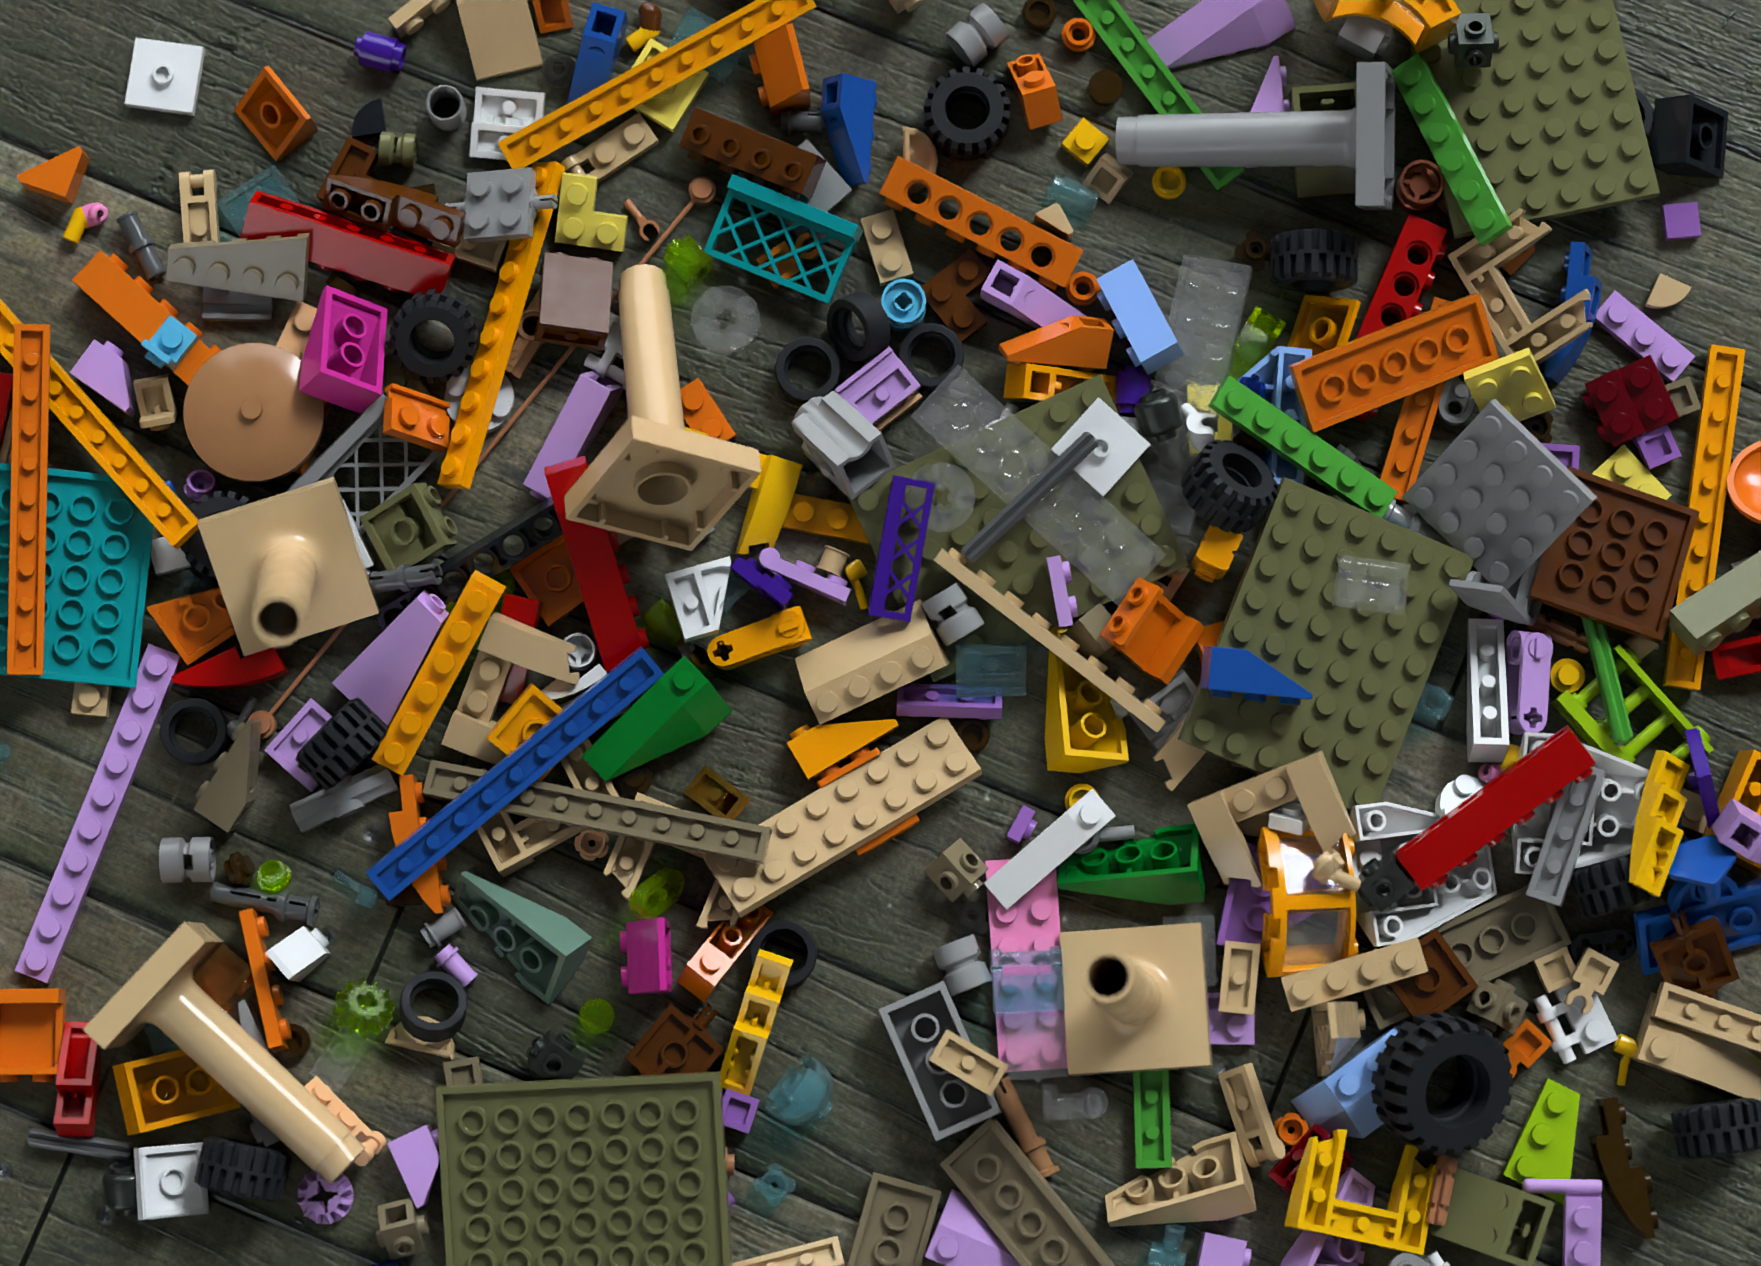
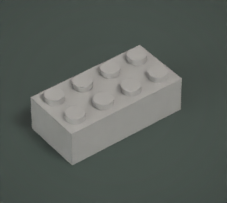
M944 981L878 1009L935 1141L1001 1113L994 1094L991 1097L929 1061L946 1029L970 1042Z

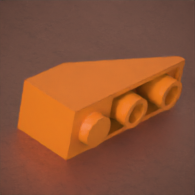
M1071 315L1000 343L998 349L1010 364L1019 366L1020 363H1040L1043 366L1061 368L1062 365L1074 366L1075 369L1080 371L1093 372L1094 368H1107L1114 329L1105 318Z
M761 905L745 916L739 917L735 927H730L729 920L722 921L687 963L676 982L705 1003L752 943L759 930L771 918L773 912L764 905Z

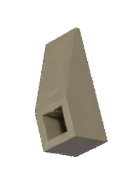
M258 718L249 720L246 723L241 722L231 737L235 741L228 753L224 751L218 757L213 766L216 773L210 782L207 780L202 784L195 796L199 801L193 810L228 833L239 828L256 800L261 720Z

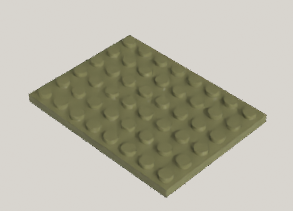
M1454 0L1461 13H1490L1492 32H1498L1499 50L1498 53H1492L1491 67L1456 68L1454 54H1448V39L1419 52V54L1425 57L1507 216L1521 208L1526 211L1523 218L1534 223L1659 197V186L1613 0ZM1413 13L1411 14L1415 20L1418 19ZM1408 41L1411 57H1413L1417 52ZM1445 179L1443 195L1453 238L1457 239L1474 235Z
M1101 374L886 473L853 500L849 498L876 558H878L892 475L935 483L914 602L919 599L925 602L960 581L936 563L934 557L941 548L949 552L953 547L962 554V548L1059 457L1051 449L1098 397L1119 415ZM1139 458L1104 496L1100 495L1081 476L1072 470L976 562L972 563L968 560L965 564L974 573L981 569L997 582L993 587L1004 595L1007 591H1010L1024 602L1021 609L1031 617L1035 612L1040 614L1052 624L1049 629L1058 626V619L1047 557L1061 555L1062 562L1069 561L1072 582L1066 583L1068 597L1075 596L1078 615L1090 611L1099 603L1103 605L1127 594L1137 577L1153 582L1188 566ZM906 485L904 501L911 511L924 504L927 488ZM903 505L900 520L908 515ZM923 509L915 514L920 523ZM912 518L899 525L897 535L905 546L918 538L919 528ZM897 540L894 554L902 549ZM916 545L908 549L913 558L915 556ZM904 552L892 561L891 570L900 581L912 573L913 563ZM891 575L888 583L889 587L896 584ZM910 579L902 584L907 593ZM961 582L969 596L968 606H975L985 624L948 646H945L939 636L951 663L930 673L933 682H936L1021 643L1032 636ZM898 587L892 593L899 608H903L906 606L907 598ZM951 605L946 607L950 617L957 613ZM932 621L936 630L939 624L937 621Z
M1283 477L1277 488V497L1268 510L1215 646L1250 651L1313 694L1312 700L1301 699L1300 706L1280 704V696L1266 695V702L1244 700L1245 693L1233 691L1231 698L1210 696V689L1200 688L1199 684L1177 740L1260 774L1322 750L1345 808L1351 810L1352 806L1379 803L1460 598L1449 587L1450 579L1465 581L1475 558H1471L1470 555Z
M721 1072L440 1085L435 1087L446 1266H732Z

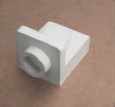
M1299 799L1280 805L1269 814L1268 828L1302 835L1311 827Z

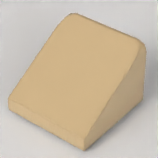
M1105 153L1099 158L1082 185L1107 204H1110L1131 178L1133 172L1125 165H1118L1117 159Z
M1055 203L1034 214L1033 221L1037 225L1068 242L1071 241L1073 229L1060 204Z

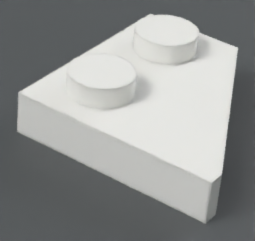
M730 556L665 574L666 584L685 643L719 633L731 567Z

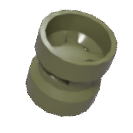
M382 131L379 140V165L391 166L397 163L401 164L404 168H415L418 156V135L406 133L404 136H396L393 132Z

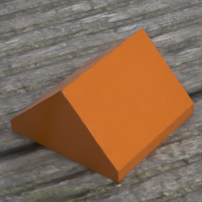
M270 66L262 69L234 109L276 162L284 158L318 131L312 118Z

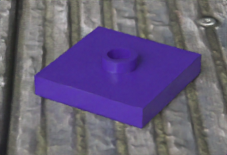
M1697 728L1684 730L1693 767L1687 773L1692 791L1698 790L1707 826L1711 828L1719 817L1720 812L1702 738Z

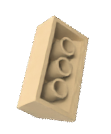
M921 599L913 604L910 622L881 617L795 658L805 695L820 725L951 663L932 621L921 605L923 603ZM905 607L894 612L904 613Z

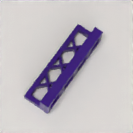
M892 475L868 615L907 622L911 620L934 493V482ZM906 485L927 488L924 504L914 511H911L904 501ZM903 505L908 515L900 520ZM923 509L920 523L915 514ZM912 518L919 528V534L916 540L905 546L897 535L898 528L903 522ZM897 540L902 549L894 554ZM916 545L915 556L913 558L908 549ZM905 552L913 563L912 573L899 581L891 570L892 561ZM891 575L896 584L888 589L889 578ZM910 579L907 593L902 584ZM899 587L907 598L904 613L884 610L886 595Z

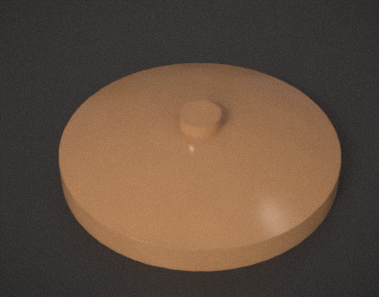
M245 343L220 351L199 368L187 389L183 416L185 430L192 447L210 468L236 481L264 483L289 475L309 459L323 433L325 403L324 400L299 391L302 361L298 357L274 345Z

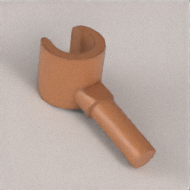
M630 199L623 203L640 227L639 236L643 241L649 242V239L643 233V228L646 226H653L659 235L660 228L655 221L647 220Z

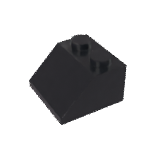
M1691 94L1655 99L1652 144L1649 149L1654 168L1671 175L1723 179L1728 111Z

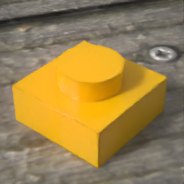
M1083 117L1061 143V147L1088 168L1109 143L1110 139Z

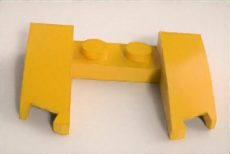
M685 427V430L708 436L707 433ZM759 453L761 473L748 487L752 489L736 554H749V546L765 543L766 548H774L795 493L802 469L801 464L774 455Z
M1334 1130L1333 1138L1318 1142L1317 1137H1310L1297 1171L1284 1226L1376 1245L1399 1252L1424 1255L1429 1226L1425 1217L1427 1207H1431L1429 1197L1434 1174L1438 1173V1169H1435L1436 1164H1431L1425 1169L1414 1159L1419 1149L1413 1145H1405L1392 1186L1387 1210L1335 1199L1347 1130Z

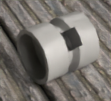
M980 3L969 12V15L966 17L967 23L958 21L944 33L950 47L970 68L975 67L987 56V47L994 49L1009 38L1008 30L1003 22L984 3Z
M960 581L921 603L929 619L938 622L939 625L936 630L945 646L950 645L985 624L975 606H968L969 596ZM950 605L957 612L951 617L949 616L948 610L946 608Z
M182 837L162 838L159 848V872L162 883H183L186 878H190L193 883L214 882L216 874V846L214 838L192 837L188 843ZM189 855H193V866H189Z
M974 934L932 950L938 968L946 970L947 974L943 980L951 997L992 981L985 962L978 961L977 959L981 952Z

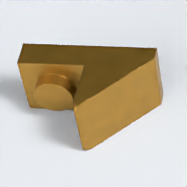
M706 765L684 791L688 797L713 816L735 820L751 800Z

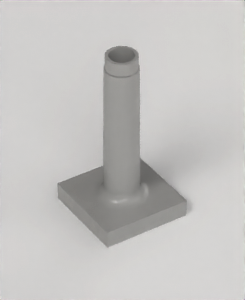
M1357 62L1356 107L1349 110L1139 115L1138 117H1118L1115 136L1118 165H1139V167L1346 166L1356 170L1355 206L1365 211H1394L1395 71L1386 62Z

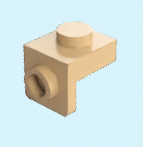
M169 374L134 380L133 385L141 415L139 420L140 428L150 427L151 431L169 428L171 423L175 422L178 415Z

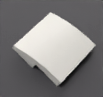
M476 87L469 157L507 160L497 142L543 118L546 93Z

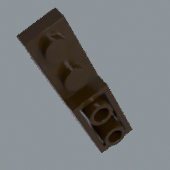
M1617 1097L1597 1099L1602 1134L1589 1136V1141L1599 1176L1608 1195L1626 1222L1640 1237L1647 1239L1655 1238L1654 1229L1659 1227L1656 1209L1650 1208L1648 1194L1653 1191L1652 1180L1649 1172H1644L1643 1166L1629 1167L1628 1160H1632L1633 1154L1630 1140L1624 1139L1622 1125L1627 1123L1623 1103L1618 1104Z

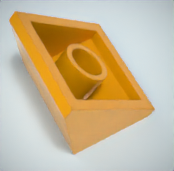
M1304 295L1287 347L1312 349V356L1347 343L1361 302L1355 299Z

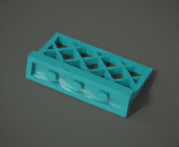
M732 174L727 185L729 190L703 253L830 305L856 242H859L864 229L855 223ZM734 199L746 203L751 217L735 224L729 213ZM753 206L763 211L756 214ZM770 214L778 216L783 229L765 237L758 219ZM727 219L729 226L723 228L725 221ZM784 219L791 221L795 224L787 227ZM754 222L761 239L742 246L736 229ZM801 227L808 228L814 242L796 250L790 232ZM731 231L738 249L726 254L714 250L719 236ZM816 232L823 234L827 237H824L819 240ZM785 234L792 252L774 259L767 242ZM834 239L845 243L846 245L841 257L828 262L821 245ZM763 244L769 262L757 267L750 265L745 251ZM817 247L823 265L805 272L799 254ZM741 254L743 261L733 258V256ZM794 257L801 274L788 280L782 278L776 264ZM837 265L834 274H832L830 267ZM772 266L775 274L765 271L764 269ZM826 269L830 283L824 295L812 289L808 277ZM803 279L806 287L799 285L795 282Z

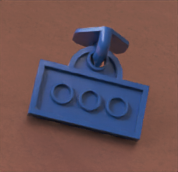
M1682 815L1677 824V828L1683 830ZM1683 833L1668 873L1669 878L1677 881L1669 891L1667 904L1633 913L1639 967L1644 976L1659 972L1649 943L1676 931L1670 919V914L1673 911L1678 917L1676 910H1683L1685 912L1689 925L1697 924L1715 916L1720 923L1730 952L1761 943V878L1737 885L1732 875L1728 873L1736 861V853L1731 848L1720 843L1716 835L1688 841Z

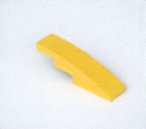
M1656 750L1644 784L1636 816L1630 857L1629 882L1655 897H1660L1684 833L1683 830L1677 828V824L1687 801V798L1681 795L1680 792L1690 768L1689 764L1665 750Z
M762 949L759 950L720 1070L723 1089L727 1088L750 1096L791 970L792 959Z

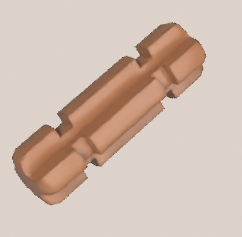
M1539 613V617L1534 625H1526L1528 630L1549 634L1553 641L1566 647L1571 645L1574 647L1573 650L1587 654L1590 651L1584 632L1579 634L1577 629L1553 618L1550 620L1546 619V615Z
M1442 1155L1437 1157L1435 1169H1438V1173L1434 1174L1429 1197L1431 1207H1427L1425 1217L1426 1222L1433 1225L1444 1226L1446 1224L1448 1212L1445 1209L1446 1206L1449 1207L1455 1180L1452 1178V1173H1456L1458 1160L1452 1156Z

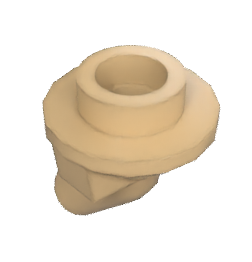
M1326 851L1312 864L1315 870L1311 875L1322 885L1331 880L1333 883L1354 892L1361 885L1359 878L1340 870L1345 862L1338 852L1330 854Z

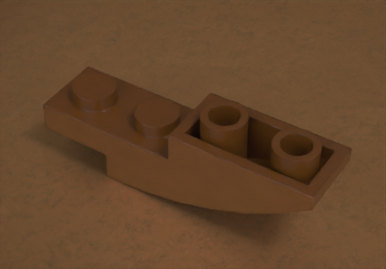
M341 175L328 176L322 204L323 209L374 227L387 230L390 226L453 248L460 243L466 212L438 203L439 196L379 180Z

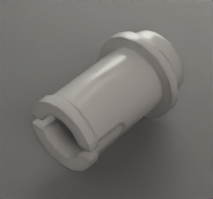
M453 907L452 910L432 923L428 924L425 922V927L420 932L431 948L436 944L440 947L442 945L441 941L461 928L466 927L467 924L457 908Z

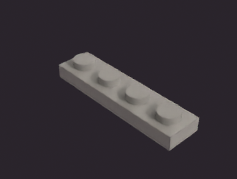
M1591 767L1593 773L1578 784L1573 780L1562 788L1564 794L1557 801L1526 893L1527 896L1562 907L1607 773L1606 771Z

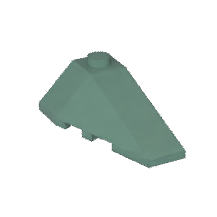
M467 871L460 873L452 899L479 931H486L497 944L494 950L499 957L502 958L506 955L518 972L514 975L521 984L549 1005L584 962L592 937L563 915Z

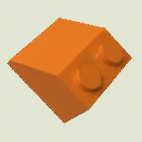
M793 23L786 24L753 42L755 53L750 54L749 58L753 74L761 75L763 86L757 87L762 107L769 106L771 116L780 114V111H787V108L795 111L811 107L810 88Z

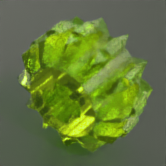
M364 977L359 980L358 985L350 980L346 983L344 990L341 989L337 992L333 1015L339 1017L337 1021L338 1028L349 1027V1037L357 1031L360 1032L364 1040L370 1032L378 1036L381 1034L383 1027L389 1026L392 1020L391 1013L394 1010V1002L388 1000L390 996L389 989H378V980L372 985H368Z

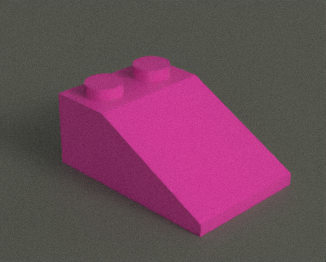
M326 285L321 294L302 359L299 391L362 414L382 395L388 309Z
M665 917L627 922L626 931H620L621 952H627V966H621L622 988L628 987V994L673 993L670 922Z

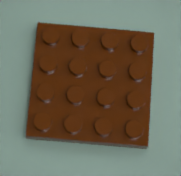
M1567 466L1566 468L1597 498L1538 558L1527 598L1655 643L1662 642L1699 511Z

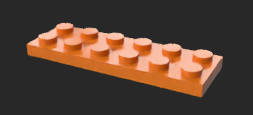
M1473 293L1288 365V369L1307 428L1314 433L1500 358L1480 294Z

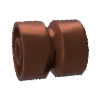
M1417 160L1408 164L1403 169L1394 186V199L1398 207L1402 211L1414 215L1429 211L1444 189L1445 179L1442 171L1436 164L1428 160Z

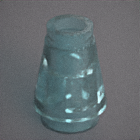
M1054 174L1047 189L1045 200L1052 202V205L1058 203L1061 208L1092 213L1097 204L1099 194L1066 174L1062 176Z

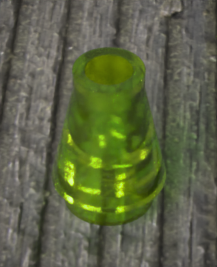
M661 598L641 617L647 622L645 624L646 627L678 650L676 642L683 638L675 609L671 602L667 604Z

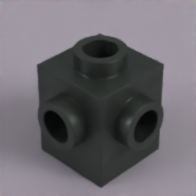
M1461 13L1453 28V33H1448V54H1454L1456 68L1491 67L1492 53H1498L1499 35L1498 32H1492L1490 13Z
M1393 851L1389 852L1379 861L1376 858L1371 859L1359 870L1361 874L1358 878L1361 880V885L1357 892L1367 906L1371 907L1374 905L1380 913L1387 907L1391 910L1398 907L1406 900V893L1414 888V879L1397 859Z
M548 1030L543 1038L537 1036L527 1050V1054H529L528 1067L531 1069L530 1074L538 1081L573 1079L584 1065L583 1052L576 1048V1043L573 1039L562 1032H559L557 1035Z

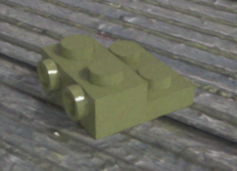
M413 483L359 518L386 570L397 569L401 564L418 566L424 561L433 560L458 544L454 537L458 533L457 527L450 517L443 516L438 506L442 502L441 497L433 486H427L426 483Z

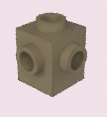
M959 838L924 872L950 901L954 902L963 893L967 898L970 897L982 886L983 883L979 878L989 868Z
M1480 979L1478 987L1470 996L1466 1011L1478 1018L1475 1023L1476 1025L1493 1033L1498 1028L1514 1035L1529 1003L1514 994L1516 987L1507 982L1496 979L1493 984Z
M411 1197L377 1206L379 1226L375 1227L377 1241L380 1248L386 1247L391 1260L426 1251L424 1236L429 1235L428 1223L424 1214L418 1215Z

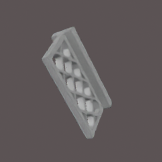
M383 392L285 491L287 492L334 477V473L340 467H355V487H338L339 492H355L356 512L350 513L352 516H356V525L361 535L366 530L362 524L360 525L359 518L369 511H359V492L380 491V504L409 487L441 454L432 450L423 461H408L407 441L395 437H382L384 402L387 400V396ZM378 428L379 438H369ZM364 442H379V462H358V448ZM383 442H404V462H383ZM354 453V463H344ZM404 466V481L399 486H384L383 467ZM408 466H417L408 476ZM358 467H379L380 487H359ZM384 491H393L384 501Z

